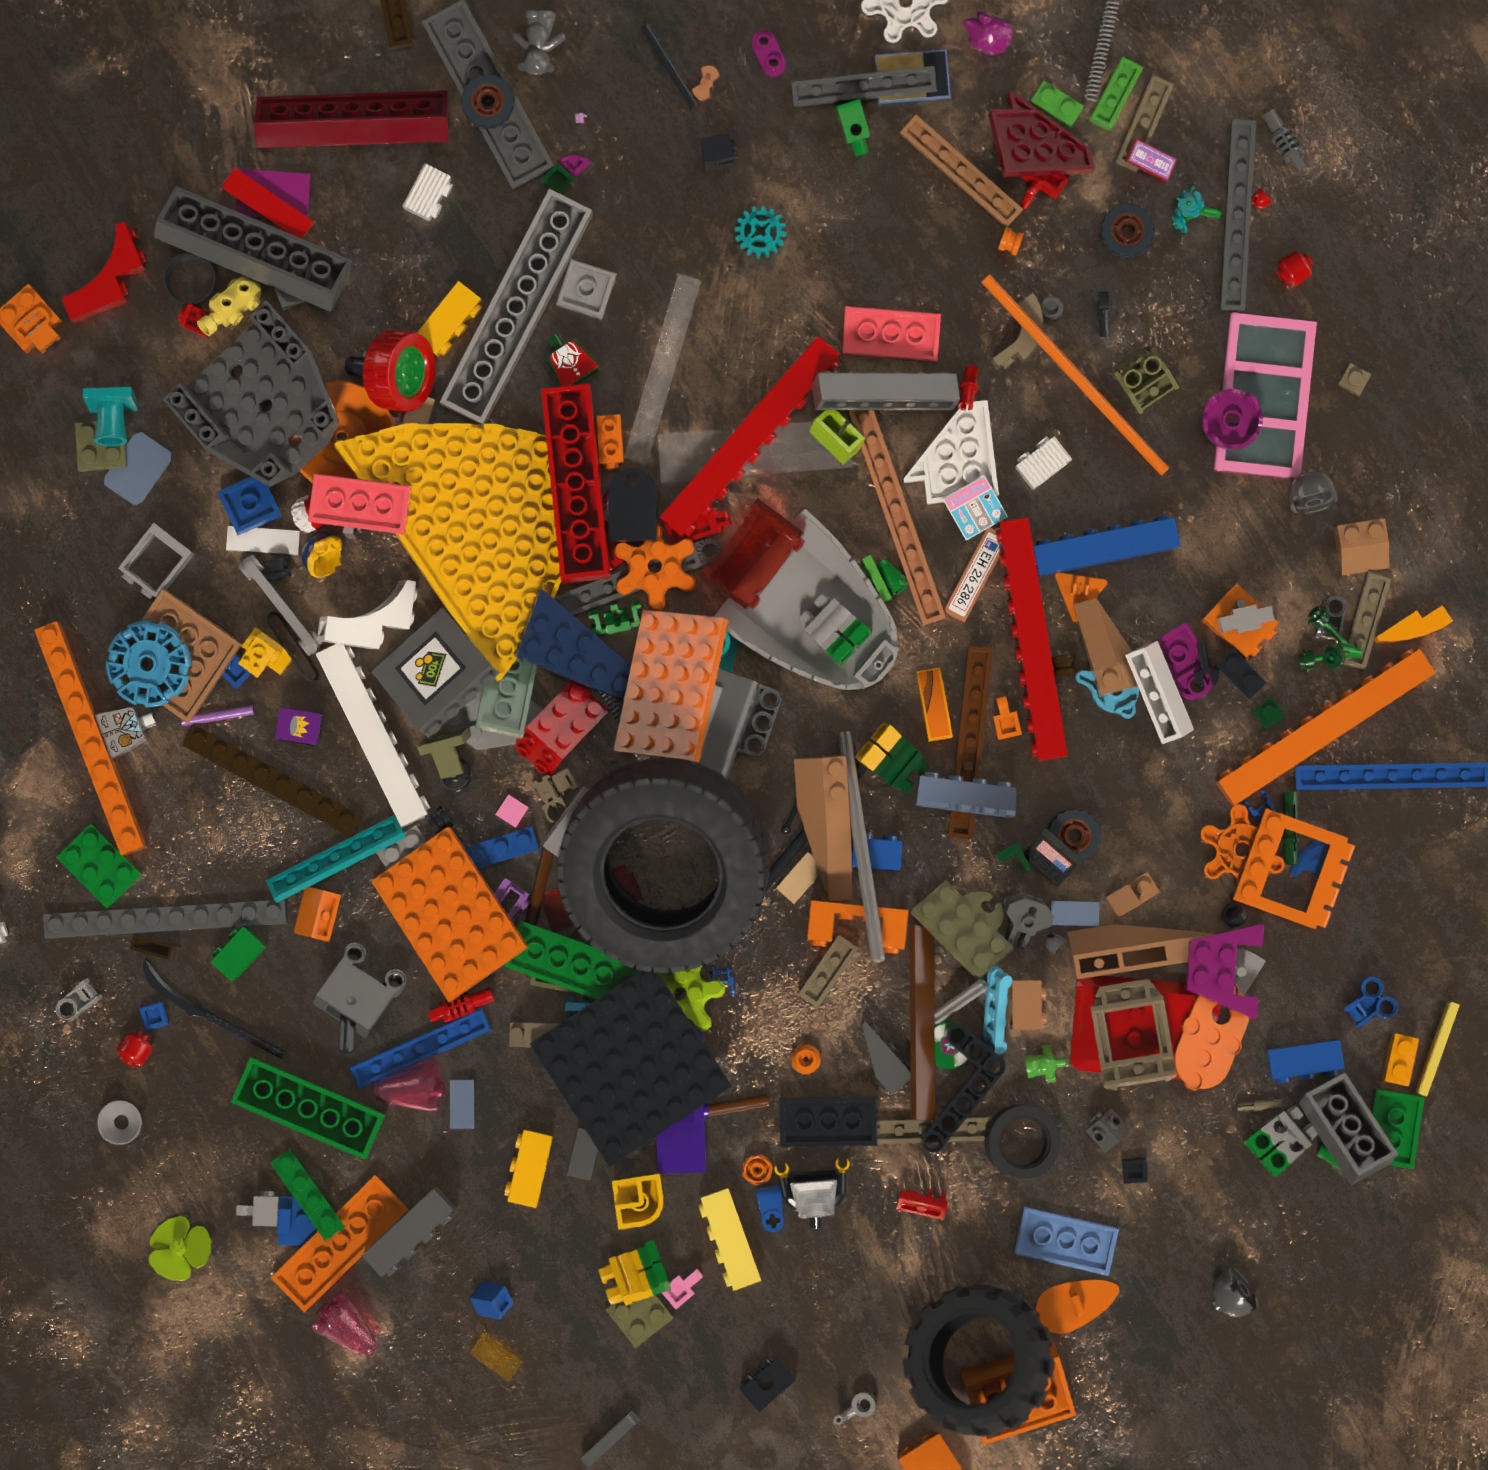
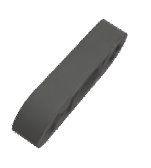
M631 1410L580 1457V1460L587 1467L591 1466L640 1419Z

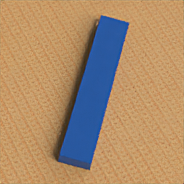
M480 1008L471 1014L460 1017L349 1067L358 1089H361L487 1033L492 1029L483 1008Z

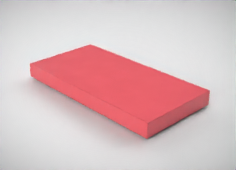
M845 306L841 355L937 362L941 314Z
M314 473L308 522L405 534L411 486Z

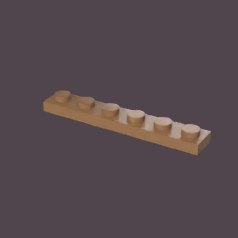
M917 115L900 131V135L1005 228L1009 227L1023 211L1015 201Z

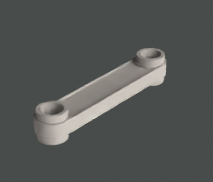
M253 554L245 558L238 567L249 581L254 579L294 629L301 638L297 642L306 654L310 656L320 650L324 643L317 641V634L313 630L307 631L262 574L264 567Z

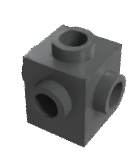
M1111 1108L1104 1114L1101 1111L1095 1114L1089 1120L1092 1123L1091 1126L1086 1130L1088 1135L1104 1152H1107L1130 1131L1129 1127Z

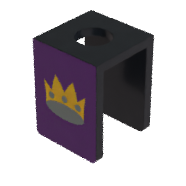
M280 708L275 738L280 741L320 747L325 716L318 713Z

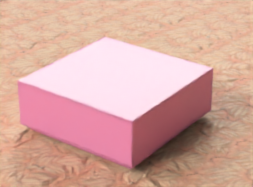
M508 794L495 815L516 828L529 807Z

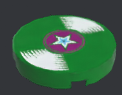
M947 1021L939 1023L934 1027V1057L937 1066L951 1070L960 1068L968 1062V1059L945 1040V1030L948 1026L952 1024L961 1025L958 1022ZM959 1028L951 1030L950 1038L952 1041L958 1042L962 1039L963 1034ZM972 1044L969 1047V1054L971 1056L973 1054L974 1044Z

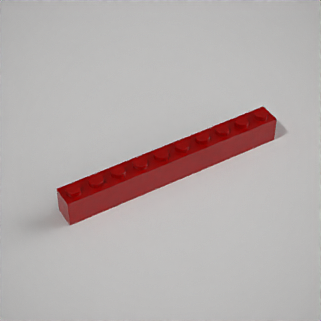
M818 336L663 512L660 520L679 537L683 538L685 535L689 537L697 529L698 525L695 523L701 516L705 519L714 509L711 505L718 498L721 501L730 490L727 488L733 480L738 482L746 471L743 468L749 462L753 464L760 457L761 453L759 450L764 444L769 446L777 437L775 432L780 426L785 428L793 419L791 416L792 412L796 408L801 410L809 399L806 396L812 391V382L817 374L823 371L834 372L840 365L838 361L840 354Z
M1029 518L999 522V528H995L997 543H1002L1003 552H999L1001 566L1006 568L1007 575L1003 576L1004 589L1010 592L1007 608L1008 613L1013 614L1014 623H1011L1012 637H1017L1018 647L1014 649L1016 661H1021L1022 671H1018L1020 685H1025L1026 694L1022 695L1024 709H1029L1030 718L1026 719L1028 733L1033 732L1034 742L1030 743L1032 757L1037 756V761L1066 757L1068 755Z

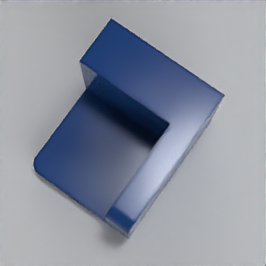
M483 1281L469 1297L478 1315L499 1320L513 1305L505 1285Z

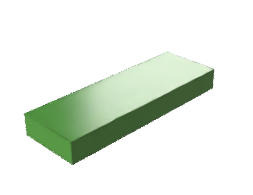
M1122 56L1089 121L1111 131L1143 70V66Z

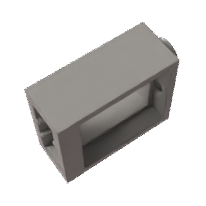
M153 523L118 569L123 572L121 575L123 579L131 585L134 582L142 586L140 592L149 599H152L153 596L157 598L162 589L167 590L195 554ZM155 537L182 556L157 590L130 570Z

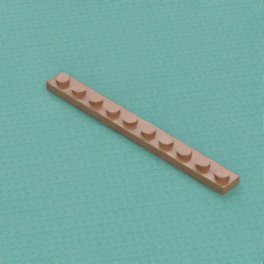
M848 410L853 427L865 438L861 450L922 625L925 626L946 619L874 410Z

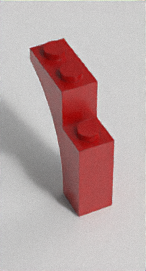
M125 221L116 224L114 247L102 271L80 290L61 297L69 318L73 323L126 303L125 295L129 293L124 281L119 282V280L145 270L143 263L146 262V258L142 249H137L134 241L138 239L133 226L128 227Z

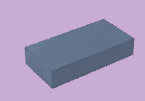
M1050 901V912L1054 917L1051 925L1099 926V902Z
M450 1080V1129H474L475 1080Z

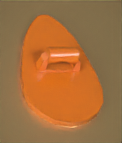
M1096 1279L1059 1284L1043 1291L1037 1300L1035 1309L1040 1314L1039 1320L1042 1325L1048 1327L1049 1332L1056 1334L1069 1333L1082 1327L1104 1312L1119 1294V1287L1115 1283Z

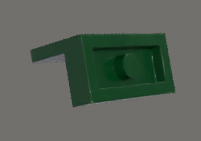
M1018 843L993 855L997 864L1015 855L1023 872L1031 869Z

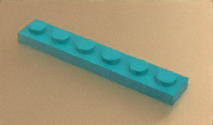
M393 815L266 880L274 900L278 903L404 839L406 835L396 816Z

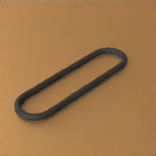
M269 612L267 614L269 626L301 675L308 682H317L319 680V672L316 666L297 642V637L285 619L278 612ZM271 615H276L282 621L313 668L316 675L315 679H310L304 673L272 624Z

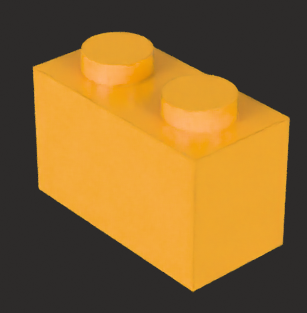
M1391 1033L1381 1081L1409 1087L1419 1039Z

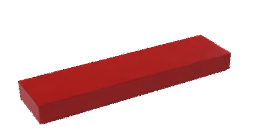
M236 168L233 169L221 187L283 231L301 239L306 236L314 224V221Z

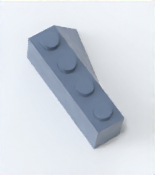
M925 772L924 776H919L915 806L1012 818L1016 812V788H1012L1009 782L997 781L996 785H989L985 779L973 778L972 782H965L961 776L949 775L948 779L939 778L938 773Z

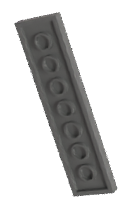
M464 0L422 21L426 32L461 96L463 89L469 84L468 82L479 75H496L500 79L503 78L511 87ZM511 87L514 95V110L510 115V119L505 121L504 125L495 127L496 129H482V127H479L513 190L551 170L554 164ZM486 96L481 100V104L484 107H491L495 103V100L490 96Z

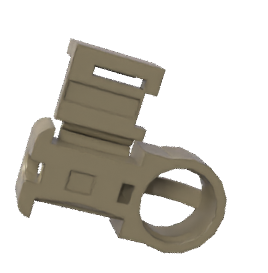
M568 768L552 776L553 779L550 781L548 779L551 777L545 775L531 783V787H536L545 804L542 808L546 818L553 824L557 821L549 817V807L552 806L559 819L561 813L555 803L563 805L565 810L568 806L564 803L561 796H557L565 795L564 791L569 788L572 790L578 788ZM566 775H567V777H568V779H569V781H570V783H571L572 786H570V784H569L567 778L565 777Z

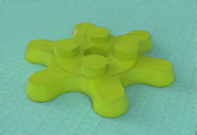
M702 967L692 970L687 968L686 971L671 973V970H669V973H659L674 998L676 989L684 988L686 990V997L683 1000L676 1001L698 1031H707L711 1027L712 1022L705 1012V1003L711 998H719L724 994V983L720 980L704 981L700 976Z

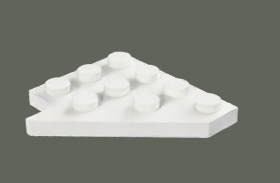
M988 401L973 402V409L968 411V405L966 411L958 409L903 479L904 483L924 481L927 505L945 503L943 501L944 497L985 475L996 496H999Z

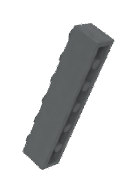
M823 371L818 373L812 382L815 410H954L960 401L956 374H948L944 371L935 374H926L922 371L914 373H902L899 371L891 373H879L877 371L856 373L854 371L833 373L831 371Z

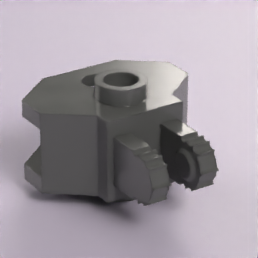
M1018 891L1005 896L1001 904L1009 917L1007 920L1009 927L1004 938L1012 944L1017 931L1022 932L1018 941V948L1020 949L1026 948L1031 935L1035 936L1037 931L1051 927L1054 920L1052 913L1042 898Z

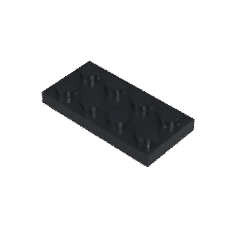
M877 1097L780 1098V1147L878 1146Z

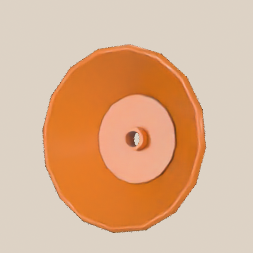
M351 381L326 382L324 384L338 416L339 423L330 443L299 471L311 483H313L314 473L357 479L334 446L340 434H345L346 440L356 436L379 432V430L395 426L389 410L376 406L368 397L364 386ZM296 434L292 437L291 443L293 446H298L301 443V435Z

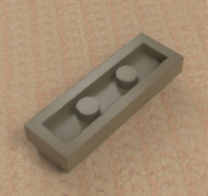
M838 935L798 995L816 1008H819L859 948Z

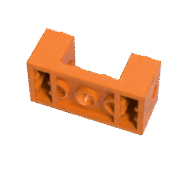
M811 901L807 940H811V945L826 947V942H832L834 914H839L838 919L853 920L854 916H862V921L866 922L864 907L861 905ZM877 907L878 916L882 918L881 935L884 953L899 954V949H905L908 910Z

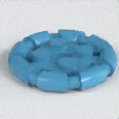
M142 620L127 625L128 628L123 632L119 631L115 635L107 651L109 652V658L106 661V672L110 683L114 684L118 690L117 693L131 704L158 707L169 703L170 698L173 696L177 697L183 691L190 677L188 669L191 667V655L187 644H183L179 638L180 634L175 629L162 622L156 624L152 623L151 620ZM150 632L156 633L155 640L148 639ZM133 636L137 643L131 646L128 639ZM170 642L175 648L172 652L169 648L165 647ZM119 654L124 655L123 664L118 662ZM145 657L153 660L154 665L150 671L145 670L142 666V661ZM173 664L179 665L178 674L171 673ZM126 674L131 680L128 684H125L121 679ZM166 683L168 689L162 691L159 685ZM140 687L147 688L146 695L140 694Z

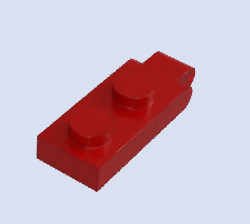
M716 508L705 519L701 516L695 523L698 525L697 529L689 537L685 535L683 538L696 541L724 532L723 527L732 524L728 510L718 513ZM664 524L670 544H675L680 539H683Z

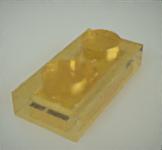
M485 1333L470 1351L472 1356L508 1382L523 1363L521 1359Z

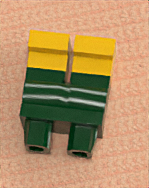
M883 722L870 739L889 755L887 756L874 743L867 741L854 758L884 780L889 786L908 793L915 784L907 777L913 770L921 776L929 766L923 759L924 755L905 740L890 724Z

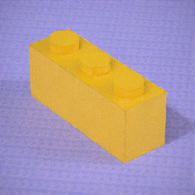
M458 281L417 333L427 339L435 357L438 358L441 354L445 356L452 347L450 342L456 335L460 337L466 330V322L470 317L475 318L483 308L480 306L482 304L481 298Z
M526 1129L523 1131V1134H518L515 1148H519L518 1158L513 1157L510 1171L514 1172L512 1182L507 1181L504 1194L509 1196L507 1202L533 1208L537 1207L553 1140L552 1135Z

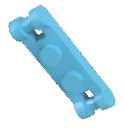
M993 966L987 974L989 988L986 990L983 1043L998 1055H1001L1007 1050V1044L1004 1042V1030L1007 1023V992L1012 984V978L998 966Z

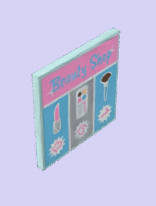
M985 475L943 498L966 541L1008 517Z

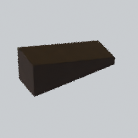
M133 935L130 946L131 950L178 962L181 947Z

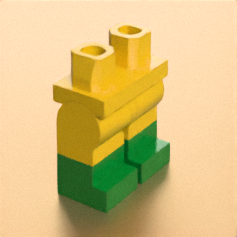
M654 1240L645 1243V1246L621 1254L618 1257L609 1258L610 1264L598 1269L603 1284L614 1280L617 1282V1286L605 1290L610 1304L624 1301L627 1306L632 1304V1302L672 1290Z

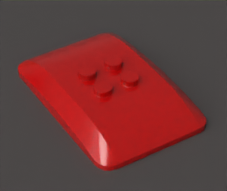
M1101 975L1082 978L1077 981L1070 1054L1071 1064L1075 1069L1102 1073L1091 1007L1096 999L1099 987L1145 979ZM1149 980L1164 998L1174 1056V1050L1182 1032V1022L1188 1017L1197 994L1185 990L1186 983ZM1220 1004L1215 1005L1212 1009V1018L1217 1024H1219ZM1152 1005L1105 1013L1113 1061L1161 1054ZM1176 1072V1075H1177V1076H1176L1175 1078H1173V1079H1179V1080H1181L1180 1077L1178 1076L1177 1072Z

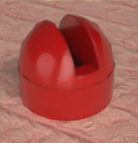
M1259 188L1252 195V203L1258 209H1263L1272 203L1262 188Z

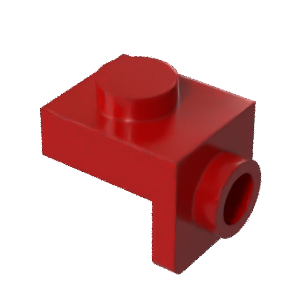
M188 303L187 307H182L179 313V325L183 329L209 339L210 336L202 332L197 321L204 315L208 316L210 312Z

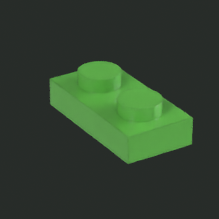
M1043 81L1031 100L1032 104L1070 128L1084 108L1082 104L1046 81Z
M871 555L863 558V565L860 566V569L867 578L871 579L874 589L884 604L891 601L892 597Z

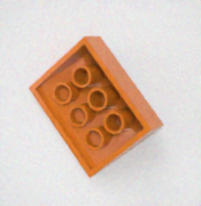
M1054 1342L1053 1346L1050 1347L1051 1358L1055 1359L1054 1377L1048 1378L1045 1388L1048 1394L1040 1408L1035 1407L1028 1414L1029 1420L1014 1430L1009 1428L1002 1431L1000 1435L981 1437L983 1445L1076 1416ZM1015 1354L960 1371L970 1404L986 1402L994 1398L1005 1388L1013 1373Z

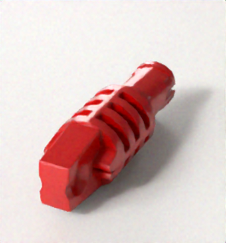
M491 988L471 995L463 993L452 1002L447 1000L438 1002L439 1007L428 1011L431 1022L443 1019L444 1023L471 1014L475 1011V1008L493 1002L495 999Z

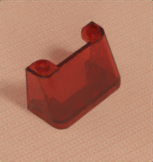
M759 498L750 507L752 509L749 514L751 518L748 516L744 518V522L717 558L711 561L713 567L706 565L699 574L703 583L745 611L749 608L754 610L761 601L759 597L790 555L794 551L798 552L805 543L802 530Z

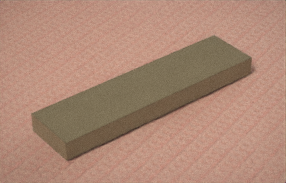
M1152 74L1115 163L1133 171H1138L1139 168L1125 162V158L1133 139H1138L1149 145L1174 86L1173 82Z
M1370 571L1367 572L1348 638V644L1361 648L1362 655L1360 658H1346L1343 665L1366 670L1391 577Z

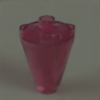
M425 1063L383 1078L380 1082H375L374 1096L376 1101L424 1111L439 1110L440 1097L444 1096L445 1088L443 1082H439L438 1064Z
M343 1291L336 1294L332 1303L326 1302L320 1307L317 1312L320 1316L310 1325V1328L317 1335L359 1356L363 1355L365 1358L369 1357L379 1345L375 1335L349 1296Z

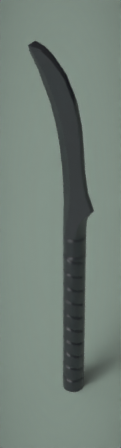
M148 959L144 960L143 970L145 978L150 985L161 995L184 1009L189 1016L206 1019L214 1025L283 1059L286 1050L185 998L160 978Z

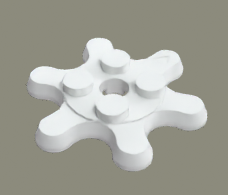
M863 0L861 8L866 15H884L888 23L884 30V37L888 42L896 43L900 40L903 30L909 26L916 27L924 37L934 36L937 32V25L930 18V9L934 5L945 4L948 0H912V5L907 8L900 6L899 0Z

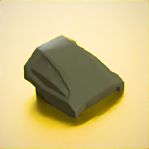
M1151 345L1135 351L1120 361L1111 371L1138 414H1142L1145 408L1167 393L1179 389L1170 370Z

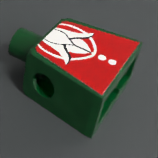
M556 333L547 340L553 352L546 357L559 387L579 385L601 370L599 363L575 338L565 343L561 335Z

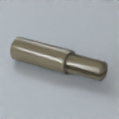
M1282 1099L1253 1100V1102L1237 1103L1238 1111L1282 1109Z

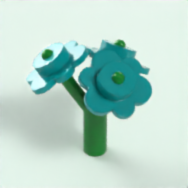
M1194 185L1189 190L1184 188L1183 191L1179 192L1177 198L1179 201L1178 206L1173 210L1172 224L1176 229H1180L1181 233H1187L1185 221L1197 218L1200 215L1220 218L1222 214L1221 209L1204 206V202L1201 201V193L1198 191L1192 193L1195 188Z

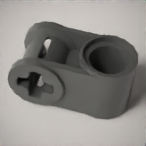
M1332 596L1324 601L1322 607H1326L1327 612L1330 614L1328 623L1341 636L1347 604L1342 597ZM1332 600L1340 603V611L1337 614L1329 610V603ZM1324 626L1316 628L1315 638L1323 637L1338 643L1329 631L1324 630Z

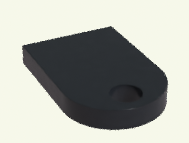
M634 468L623 470L610 483L608 491L609 542L658 541L657 486L652 477L643 470ZM631 475H637L640 479L639 484L633 488L627 486V478Z

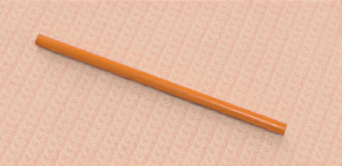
M990 274L985 277L981 283L1160 476L1163 475L1170 467Z

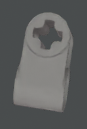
M86 978L57 1003L56 1013L61 1019L67 1021L74 1020L85 1010L94 1006L103 996L97 994L89 984L90 980ZM66 1003H71L74 1007V1011L70 1016H65L62 1013V1006Z

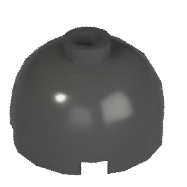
M1314 470L1301 472L1290 484L1288 490L1290 508L1298 513L1297 509H1303L1304 514L1319 512L1329 508L1330 502L1333 499L1335 503L1338 499L1333 481L1326 474L1314 472Z
M1229 1268L1216 1278L1212 1289L1214 1297L1212 1303L1217 1311H1223L1226 1315L1236 1318L1250 1314L1258 1308V1300L1255 1293L1250 1295L1247 1288L1251 1286L1237 1269L1231 1270Z

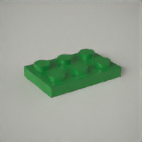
M92 823L56 857L106 909H109L142 876L125 856L120 855L119 850Z
M1375 1089L1372 1115L1398 1153L1397 1157L1389 1165L1414 1169L1425 1097Z

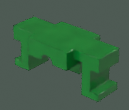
M616 600L610 602L611 611L603 612L605 624H600L597 609L588 611L589 619L594 618L595 624H591L592 632L595 635L612 634L639 626L642 613L638 614L637 609L641 608L640 600L630 602L633 618H629L627 607L619 609ZM619 614L620 616L619 618L614 619L613 615Z

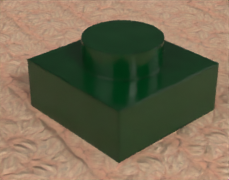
M557 162L541 181L549 189L562 195L575 181V178Z
M1273 697L1251 710L1264 730L1286 717Z

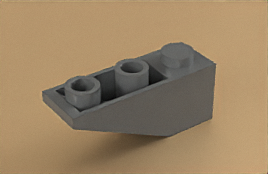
M865 1021L861 1025L875 1077L893 1095L911 1079L910 1064L905 1058L902 1061L895 1055L897 1049L889 1040L885 1043L878 1036L882 1032L873 1022L868 1025Z

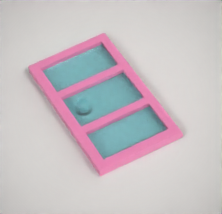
M1237 312L1230 313L1222 391L1238 389L1254 395L1263 413V425L1257 438L1247 447L1238 450H1225L1216 446L1214 470L1295 479L1300 475L1317 322L1240 314ZM1228 414L1225 418L1228 426L1235 427L1239 423V419L1235 414Z

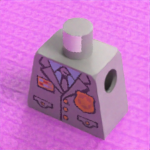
M134 707L94 715L112 759L119 758L147 741L144 730L157 725L152 712L139 716Z

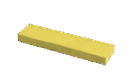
M1453 1002L1446 1003L1415 1089L1417 1094L1422 1096L1428 1095L1459 1009V1004Z

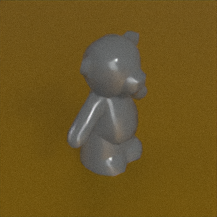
M544 10L525 11L528 39L519 32L513 33L514 40L528 50L524 61L518 65V70L526 71L531 75H542L546 72L551 73L554 71V66L550 63L547 52L560 45L566 38L564 33H558L550 39L556 15L554 12Z

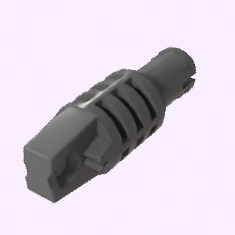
M1275 109L1265 113L1262 117L1273 134L1271 139L1286 164L1292 161L1298 172L1306 168V164L1301 157L1305 151L1291 128L1285 127Z

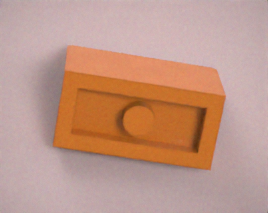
M311 887L305 888L294 933L329 942L341 895Z

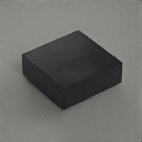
M1146 1158L1121 1159L1123 1184L1148 1182Z

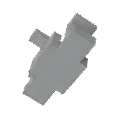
M1244 599L1237 600L1238 609L1231 610L1232 615L1217 619L1220 633L1236 629L1237 634L1262 628L1261 623L1275 620L1272 606L1257 609L1255 604L1246 607Z

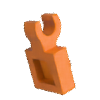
M1006 696L996 698L1000 714L993 716L997 739L1022 735L1017 711L1009 712Z

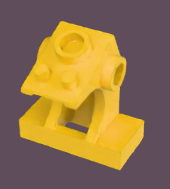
M255 627L241 646L247 651L238 664L258 678L267 666L282 675L292 660L284 647Z

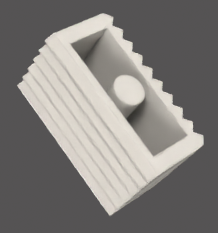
M425 163L403 204V208L430 222L432 217L436 218L442 208L440 201L443 196L448 197L453 187L451 177Z
M1055 436L1050 440L1048 437H1045L1036 444L1038 448L1032 454L1027 451L1017 459L1019 464L1015 468L1032 490L1036 489L1072 460Z

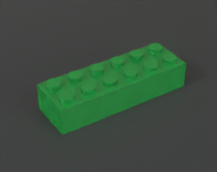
M250 1057L231 1100L233 1104L364 1160L368 1159L387 1115L255 1057Z

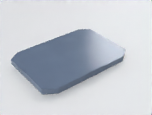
M142 432L133 435L125 446L127 468L109 469L104 479L106 487L134 506L144 501L171 462V452Z

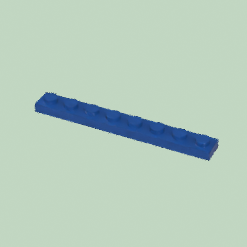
M1488 762L1295 766V790L1488 787Z

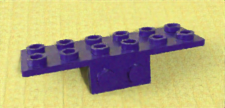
M695 1028V1030H696L697 1033L699 1034L700 1038L702 1039V1032H701V1031H698V1030ZM709 1104L703 1105L656 1136L657 1172L659 1174L706 1172L705 1118H709Z

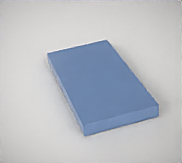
M1024 1206L1013 1254L1109 1276L1119 1228Z

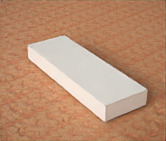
M228 526L226 550L299 556L301 532L296 530L254 528L237 536L234 527Z

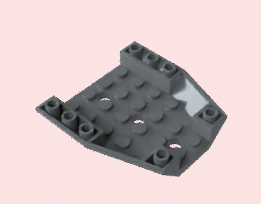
M266 300L249 316L254 323L188 386L179 383L162 400L207 452L271 487L296 475L328 445L339 423V419L313 353ZM236 366H242L243 372L241 376L234 378L232 374L233 369ZM271 400V409L268 412H263V402ZM300 434L302 437L301 443L298 446H293L291 443L292 437Z

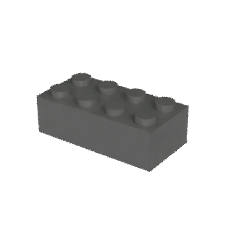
M1346 1073L1306 1093L1299 1102V1106L1350 1185L1388 1166L1397 1157V1151Z
M438 1187L434 1188L368 1249L362 1257L381 1278L386 1274L389 1277L392 1276L402 1266L399 1262L404 1257L408 1260L420 1249L417 1245L421 1241L426 1243L438 1233L435 1228L439 1224L444 1227L456 1216L453 1213L456 1207Z

